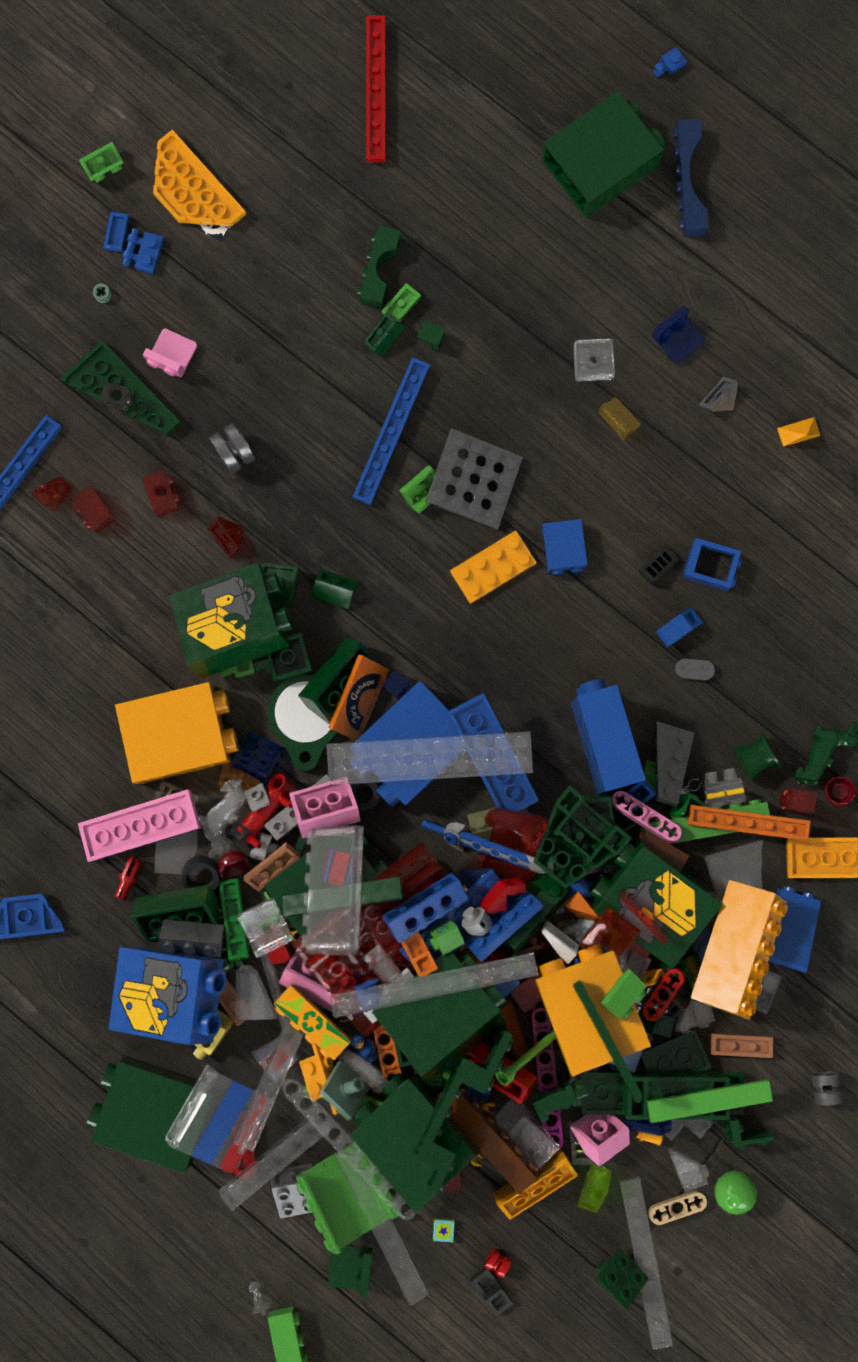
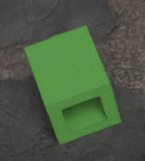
M451 919L429 931L432 937L429 940L435 951L439 950L443 955L465 943L458 927Z

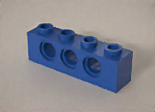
M450 873L382 915L392 936L400 943L401 941L408 940L417 931L427 928L433 921L443 918L446 913L454 908L462 906L469 899L459 879Z

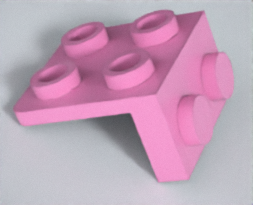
M163 329L153 349L146 348L143 356L147 361L146 363L151 367H159L171 376L176 375L182 378L197 348V344L168 329Z

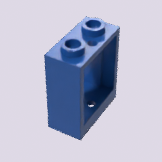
M695 538L690 548L682 578L728 591L731 587L735 586L737 576L734 574L736 568L739 569L742 562V557H740L741 551ZM701 547L733 557L726 582L694 572Z

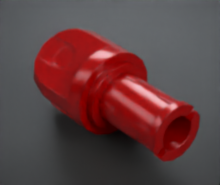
M135 857L129 858L123 873H119L121 881L114 897L126 901L132 884L138 882L136 877L142 864L140 859H137L133 867Z

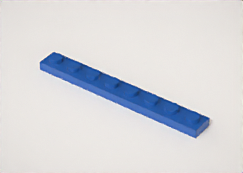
M412 357L353 494V499L371 506L428 373L430 364Z

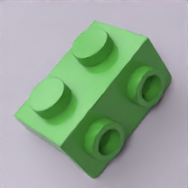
M113 142L79 160L90 181L95 180L96 183L106 178L105 173L109 171L115 173L121 170V165L124 164Z
M429 465L399 490L409 506L418 513L430 505L425 501L435 472Z

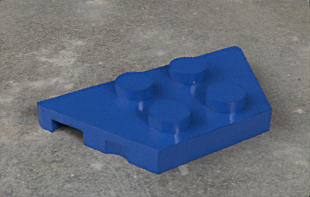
M44 893L2 898L0 939L66 931L64 924Z

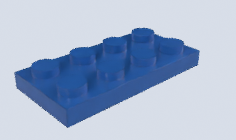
M527 890L525 893H518L517 896H512L507 901L505 911H499V913L490 916L492 928L484 936L467 934L464 944L482 962L544 906Z

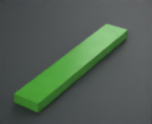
M768 1079L646 1101L650 1122L654 1123L772 1102L773 1100L770 1082Z

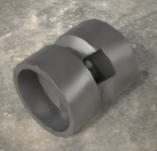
M829 1071L812 1074L813 1087L817 1088L814 1092L816 1105H836L843 1102L841 1090L837 1088L840 1085L838 1072ZM831 1085L830 1088H823V1086Z

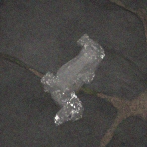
M237 779L226 781L220 789L222 792H227L224 800L213 807L205 817L201 815L198 818L200 825L203 826L205 837L212 842V849L208 854L212 859L217 855L223 856L232 849V842L226 837L225 828L228 824H232L239 817L237 812L246 799L245 792L240 786L242 782L240 779L238 781Z

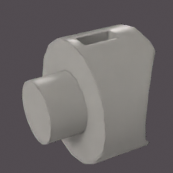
M259 832V842H261L262 846L251 850L250 857L263 861L267 856L275 852L279 845L272 843V835Z
M469 907L463 912L462 927L468 934L484 936L492 928L491 918L483 908L478 907L474 909V907Z

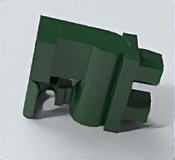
M567 1079L563 1081L564 1085L552 1087L549 1093L544 1090H536L533 1093L532 1102L541 1123L549 1120L547 1114L559 1108L566 1109L571 1104L573 1107L579 1105L577 1099L587 1095L580 1079L572 1083Z

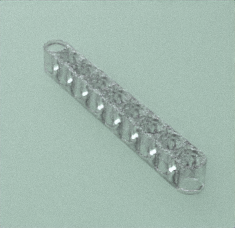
M290 1077L285 1079L282 1083V1091L289 1101L403 1220L413 1218L415 1213L411 1208L407 1213L400 1211L402 1205L407 1203L397 1191L393 1198L386 1197L387 1191L393 1187L383 1175L379 1183L372 1182L373 1175L381 1173L353 1141L346 1130L296 1078ZM289 1083L297 1084V1090L294 1093L286 1091V1086ZM302 1099H311V1105L308 1108H302L300 1106ZM318 1113H324L326 1117L324 1122L316 1123L314 1120L315 1116ZM333 1128L340 1130L336 1138L329 1137V1132ZM347 1143L354 1145V1149L350 1153L343 1152V1147ZM366 1158L368 1160L367 1166L359 1168L357 1166L358 1161Z

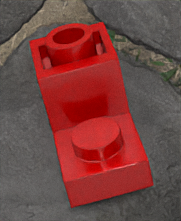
M518 878L499 880L480 901V906L489 914L505 911L507 895L517 896L518 893H525L526 884Z

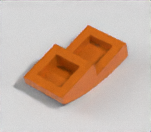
M419 931L411 935L408 940L401 941L419 978L438 969Z

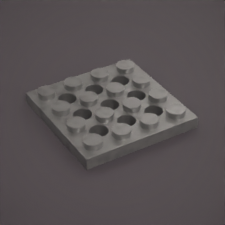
M451 429L425 502L497 530L523 457ZM460 449L467 452L466 459H461L458 456ZM478 456L483 457L485 460V465L482 467L476 463ZM498 463L502 466L503 471L501 474L494 471V464ZM453 467H457L461 470L460 477H454L452 475ZM471 474L478 476V484L474 485L470 482ZM489 481L496 484V491L492 492L488 489L487 484ZM447 485L454 487V495L450 496L446 493L445 488ZM465 492L472 495L473 500L471 503L464 500L463 495ZM483 499L490 502L488 510L483 509L481 506Z

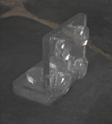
M270 898L237 915V919L250 941L256 958L294 940L274 898Z

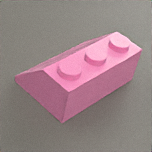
M348 777L289 793L302 839L360 822L358 806Z
M301 942L286 966L279 984L286 988L293 984L310 1001L332 1012L352 975V971L341 963L320 980V977L339 962L321 952H317L305 961L317 950L311 951L307 944Z

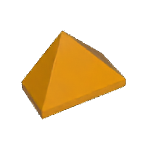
M815 417L777 428L783 447L820 436Z

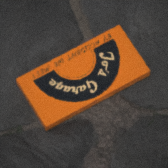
M358 655L328 728L355 741L358 740L365 730L389 669L362 655Z

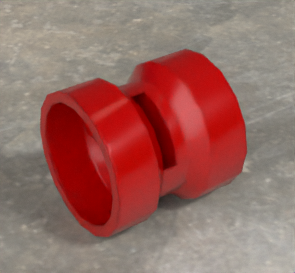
M494 1248L488 1255L484 1267L488 1270H494L497 1276L503 1278L510 1268L512 1259L507 1256L503 1257L500 1251Z

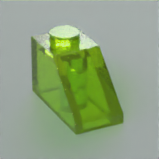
M594 1164L591 1165L586 1175L577 1207L595 1213L598 1212L609 1191L612 1170Z

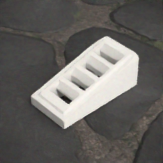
M546 921L542 930L543 935L563 961L569 964L577 955L579 945L549 921Z

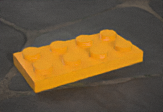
M515 530L450 570V573L468 602L472 604L536 565V561Z
M786 838L787 878H858V838H809V841Z

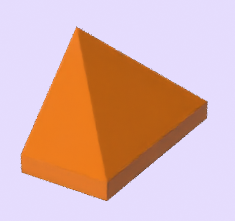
M577 892L563 903L579 919L593 921L599 917L593 911L591 901L580 892Z

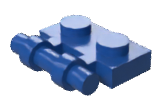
M133 228L127 238L128 245L122 255L124 258L122 265L129 267L131 261L136 262V270L154 274L164 243V237L145 232L142 239L138 237L140 231ZM136 245L140 246L138 254H134Z

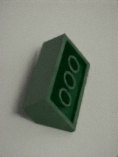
M345 638L298 694V697L306 707L328 724L331 722L358 655H362L375 662L360 641Z
M536 873L526 884V890L538 899L544 907L501 944L511 954H518L541 929L544 923L568 899L569 890L563 888L548 875Z
M209 885L137 897L131 912V918L147 942L159 940L164 919L221 925L217 897Z

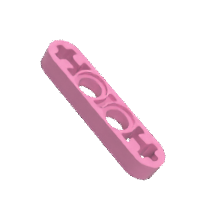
M617 791L613 794L611 802L613 808L668 843H676L680 839L682 831L677 824L624 791ZM616 797L619 799L621 797H624V802L628 805L630 801L632 802L628 811L625 810L627 808V805H625L624 803H621L620 805L617 804ZM634 807H641L643 815L639 817L634 816L632 809ZM653 817L658 818L660 826L652 827L649 824V820ZM664 823L667 824L665 827L667 830H676L675 834L677 835V837L672 836V838H670L668 836L669 832L665 829L663 830V833L660 832Z

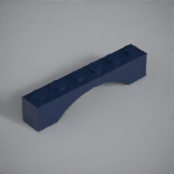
M701 118L679 119L672 132L673 139H676V145H674V157H677L675 175L679 177V181L676 184V192L680 193V200H678V212H681L679 230H682L683 237L705 236L709 228L708 210L696 196L690 179L691 157L702 138Z

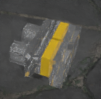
M734 768L722 770L725 781L718 782L716 771L704 773L705 785H702L707 807L713 808L747 801L742 780L737 778Z

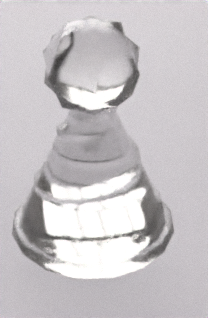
M255 1281L249 1285V1291L254 1293L253 1314L261 1312L262 1316L266 1315L265 1310L270 1308L272 1304L259 1292L260 1284Z

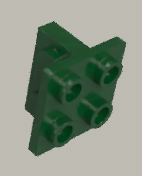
M621 1248L617 1249L610 1260L599 1263L595 1269L599 1273L597 1281L623 1309L629 1308L648 1281V1277Z

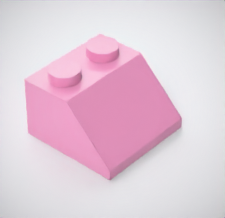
M586 1114L571 1125V1130L583 1151L599 1167L630 1144L629 1128L613 1114Z

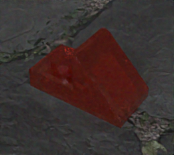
M57 477L34 489L32 496L44 507H49L54 511L73 491V488L61 477Z

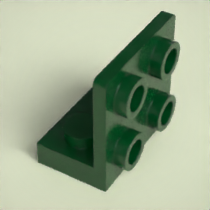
M730 1115V1120H723L726 1139L734 1147L737 1146L738 1149L748 1148L749 1144L757 1143L759 1146L770 1144L769 1141H775L774 1135L766 1128L743 1131L742 1122H739L735 1116Z
M346 1245L340 1249V1254L331 1252L328 1286L360 1290L359 1296L367 1297L373 1248Z

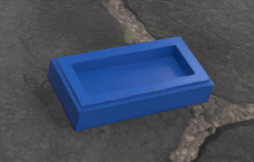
M110 212L103 246L104 250L124 252L130 222L129 214Z

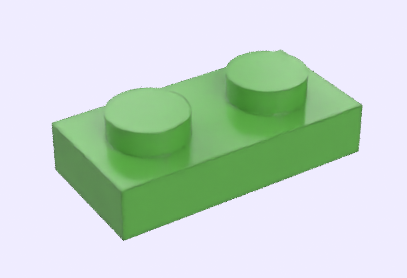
M406 283L382 310V314L385 315L386 312H389L400 322L419 301L421 295Z

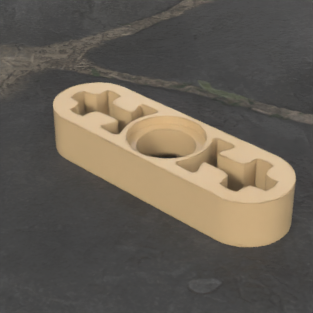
M694 1190L652 1205L649 1208L648 1214L654 1224L662 1225L704 1210L707 1200L702 1192ZM695 1196L702 1199L699 1201V1206H696L695 1203L689 1204L691 1209L687 1208L684 1201L687 1199L688 1203L693 1202ZM676 1202L683 1204V1210L680 1213L672 1211V1206ZM668 1205L671 1216H668L666 1212L661 1214V1219H657L656 1216L653 1217L656 1214L655 1210L659 1209L660 1212L667 1211L665 1206Z

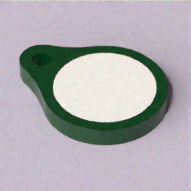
M301 675L285 680L272 694L268 706V718L273 732L287 749L294 766L305 772L316 768L324 750L338 733L329 729V724L309 710L298 697V694L314 675ZM303 752H309L311 755L308 763H303L300 759V755Z

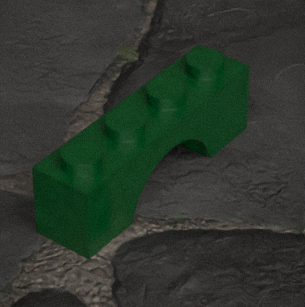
M379 225L377 232H373L372 243L374 245L372 250L369 249L368 267L363 269L362 279H364L363 285H359L357 296L360 297V304L383 309L387 294V284L378 277L377 270L385 259L397 256L401 242V230Z

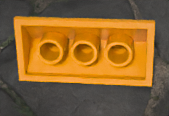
M562 1148L538 1163L541 1171L540 1176L521 1195L509 1183L493 1192L498 1207L509 1220L578 1176Z

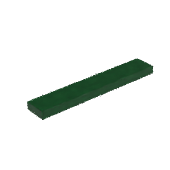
M401 877L282 896L283 914L286 918L404 899Z
M580 980L572 986L633 1099L637 1100L643 1097Z

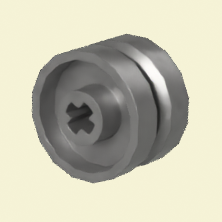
M231 423L224 428V433L228 438L227 441H225L220 433H215L209 439L231 473L234 474L241 469V465L236 458L237 456L247 465L254 461L255 457L243 435Z

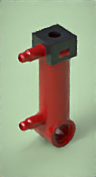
M276 774L269 781V788L266 793L270 804L255 812L250 811L243 822L239 823L237 821L229 832L250 849L262 846L257 835L279 806L282 804L288 808L292 807L289 793L295 792L296 786L283 774Z

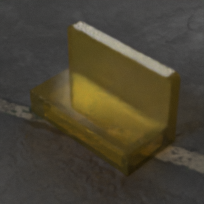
M614 397L608 403L605 402L599 408L598 413L623 440L641 425L617 397Z

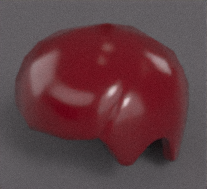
M843 776L833 777L825 785V797L829 803L835 806L842 807L848 805L856 795L854 784L850 779Z
M229 851L221 856L218 868L222 878H231L247 871V864L249 863L244 853Z

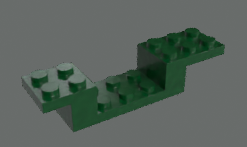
M499 1031L482 1067L464 1058H458L412 1155L415 1159L434 1168L425 1187L435 1195L439 1191L442 1192L447 1183L445 1177L448 1171L452 1172L457 1159H455L456 1154L434 1142V1139H439L444 1127L441 1125L444 1118L448 1119L452 1113L453 1107H451L454 1098H459L463 1089L460 1086L461 1083L484 1094L492 1089L495 1082L493 1076L496 1071L499 1072L504 1063L502 1057L505 1051L509 1052L513 1044V1040H511L513 1035L511 1033Z
M585 1071L581 1073V1082L587 1095L581 1098V1114H623L627 1120H650L646 1100L742 1084L743 1073L701 1072V1076H646L642 1071H635V1073L630 1071L643 1097L636 1100L633 1099L619 1071ZM743 1107L671 1120H730V1115H743Z

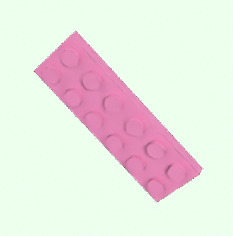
M190 789L78 823L88 862L201 828Z

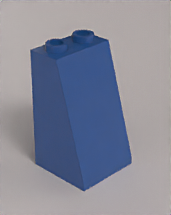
M785 886L784 889H777L776 894L787 902V913L782 917L780 923L781 932L779 936H776L774 942L775 950L768 961L806 973L821 901L815 899L816 895L806 892L800 895L796 893V889Z

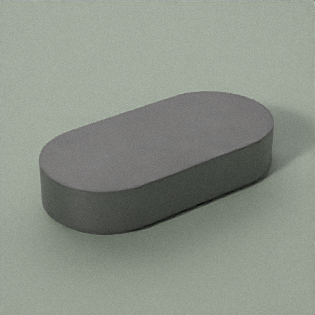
M681 659L674 668L675 674L681 679L705 681L710 679L715 673L714 665L707 660Z

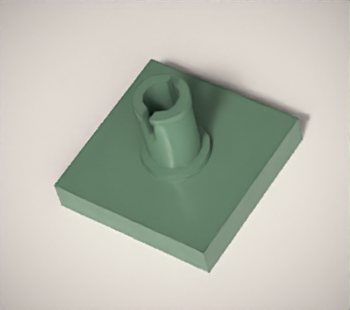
M341 1060L337 1062L319 1093L346 1120H349L354 1116L370 1087Z

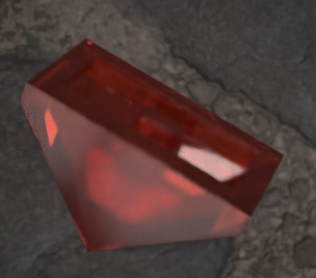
M219 516L216 517L207 529L230 559L241 548L243 526Z

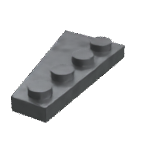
M656 721L657 801L676 807L682 789L694 732Z

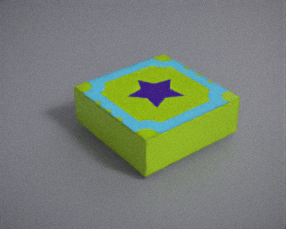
M434 1218L433 1241L453 1242L454 1219Z

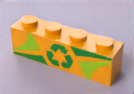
M293 984L275 1001V1010L282 1017L286 1015L291 1020L290 1024L297 1031L301 1029L306 1034L305 1038L312 1045L316 1043L321 1048V1054L327 1059L331 1057L335 1060L351 1042V1038Z

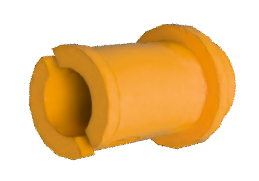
M642 1125V1127H637L635 1138L639 1139L640 1142L644 1140L660 1146L663 1133L647 1129L645 1125Z

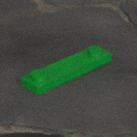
M236 878L220 881L219 889L228 959L231 962L250 958L240 880Z

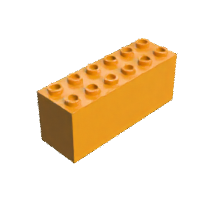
M729 880L722 901L723 905L719 910L691 998L708 1006L750 1020V1017L755 1013V1001L757 996L761 994V982L763 976L768 972V960L774 953V942L776 936H779L781 932L780 923L782 917L786 915L788 907L786 905L787 902L775 893Z

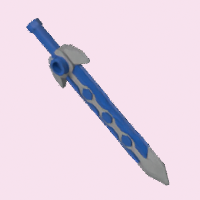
M424 819L421 824L423 829L444 835L445 841L459 851L463 852V846L524 869L539 874L545 873L533 862L535 857L462 830L465 827L464 824L453 822L443 827L427 819Z

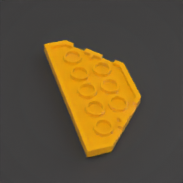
M173 130L158 141L153 193L178 223L233 226L246 215V211Z

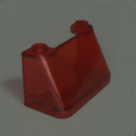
M503 808L490 809L485 817L487 826L492 827L491 842L520 851L532 857L536 855L549 819L542 815ZM481 853L477 859V863H479L478 869L494 868L495 874L500 880L518 878L527 885L536 874V872L488 854Z

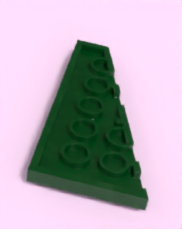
M103 341L99 342L60 378L62 382L166 436L181 424L173 413Z

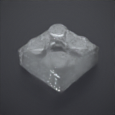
M575 340L573 345L575 381L613 380L615 375L613 340ZM592 357H595L596 363L590 361Z

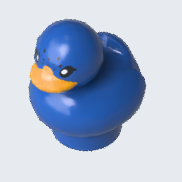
M359 1034L352 1037L351 1045L355 1048L354 1056L358 1060H363L366 1064L373 1062L378 1056L375 1041L370 1038L364 1039Z

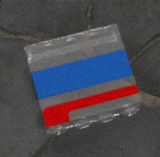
M207 1064L168 1131L165 1140L170 1147L232 1174L235 1168L240 1165L241 1157L245 1150L250 1147L254 1134L261 1128L262 1120L266 1113L271 1110L274 1100L267 1092L264 1094L257 1092L218 1073L214 1067Z

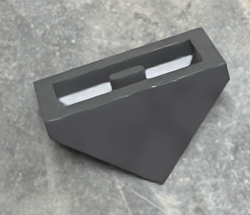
M723 376L701 401L699 406L712 412L734 410L738 382Z

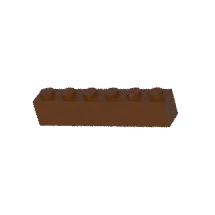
M461 1083L460 1086L463 1089L459 1098H454L451 1104L453 1110L450 1118L517 1193L521 1195L540 1176L541 1171L538 1164L525 1155L524 1149L519 1144L514 1143L509 1132L496 1123L495 1117L491 1113H487L482 1107L480 1100L473 1097L468 1092L466 1085ZM443 1090L434 1099L436 1103L438 1102Z

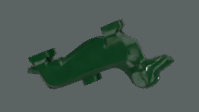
M851 722L845 732L837 728L823 730L822 726L818 724L812 735L817 740L812 744L808 766L804 771L799 766L793 776V779L799 780L797 785L815 786L825 768H830L834 760L831 755L835 747L845 746L853 748L858 744V733L856 732L858 722Z

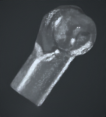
M616 948L614 953L621 971L624 972L630 968L627 961V953L625 950L622 951L620 948Z

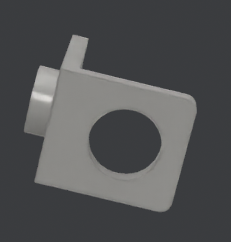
M262 783L244 791L252 812L270 804L266 793L267 790Z

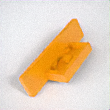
M316 1043L312 1045L315 1055L299 1061L311 1101L323 1098L319 1091L334 1069L333 1059L331 1057L329 1059L324 1057L320 1052L321 1048ZM331 1105V1109H332L333 1114H334V1115L340 1114V1113Z

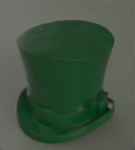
M764 732L760 733L759 739L754 743L732 748L733 754L748 781L752 780L767 767L772 766L777 769L782 767Z

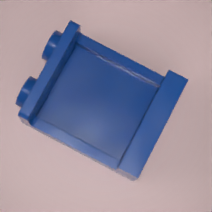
M581 519L542 524L541 531L544 538L547 573L561 575L564 574V571L570 570L572 573L583 572V569L587 567V558Z

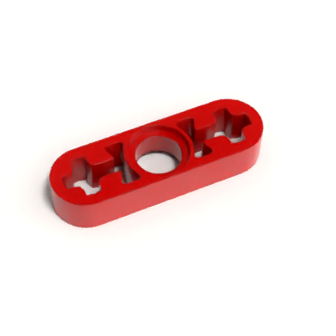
M674 968L669 970L643 1008V1014L647 1020L655 1021L661 1018L686 980L685 973L681 969ZM671 974H679L678 979L680 982L676 981L672 986L665 984V982L670 984L673 980ZM661 989L669 991L670 997L668 1000L660 998L659 991ZM657 1002L664 1005L663 1007L662 1005H659L657 1007V1015H650L651 1010L649 1009V1007H654L657 1004Z

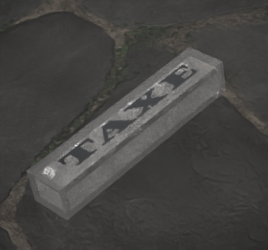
M316 1110L220 1189L219 1195L231 1211H233L331 1130L330 1125L320 1112Z

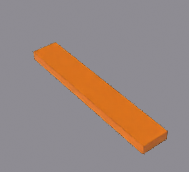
M689 805L687 825L804 841H809L811 823L808 820Z

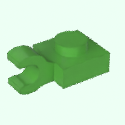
M251 660L221 671L220 675L225 677L235 673L237 679L254 674L255 670Z

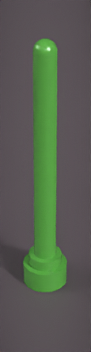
M552 1030L511 1066H503L499 1072L497 1071V1080L504 1086L514 1080L515 1073L556 1039L554 1031Z

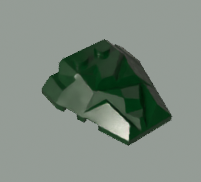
M570 785L555 802L533 860L538 867L563 888H567L586 876L593 869L603 865L607 860L619 855L632 839L617 825H612L584 801L585 798Z

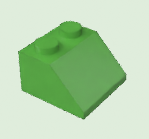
M627 969L600 1001V1004L619 1020L622 1017L626 1019L633 1011L632 1004L636 1000L640 1002L647 992L644 989L647 986L630 969Z

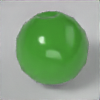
M728 1171L719 1177L715 1184V1198L718 1205L727 1213L741 1215L754 1207L757 1201V1188L751 1177L744 1172Z

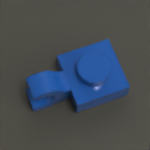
M675 47L661 56L660 62L654 66L656 69L653 73L657 78L667 71L672 75L686 66L687 60Z

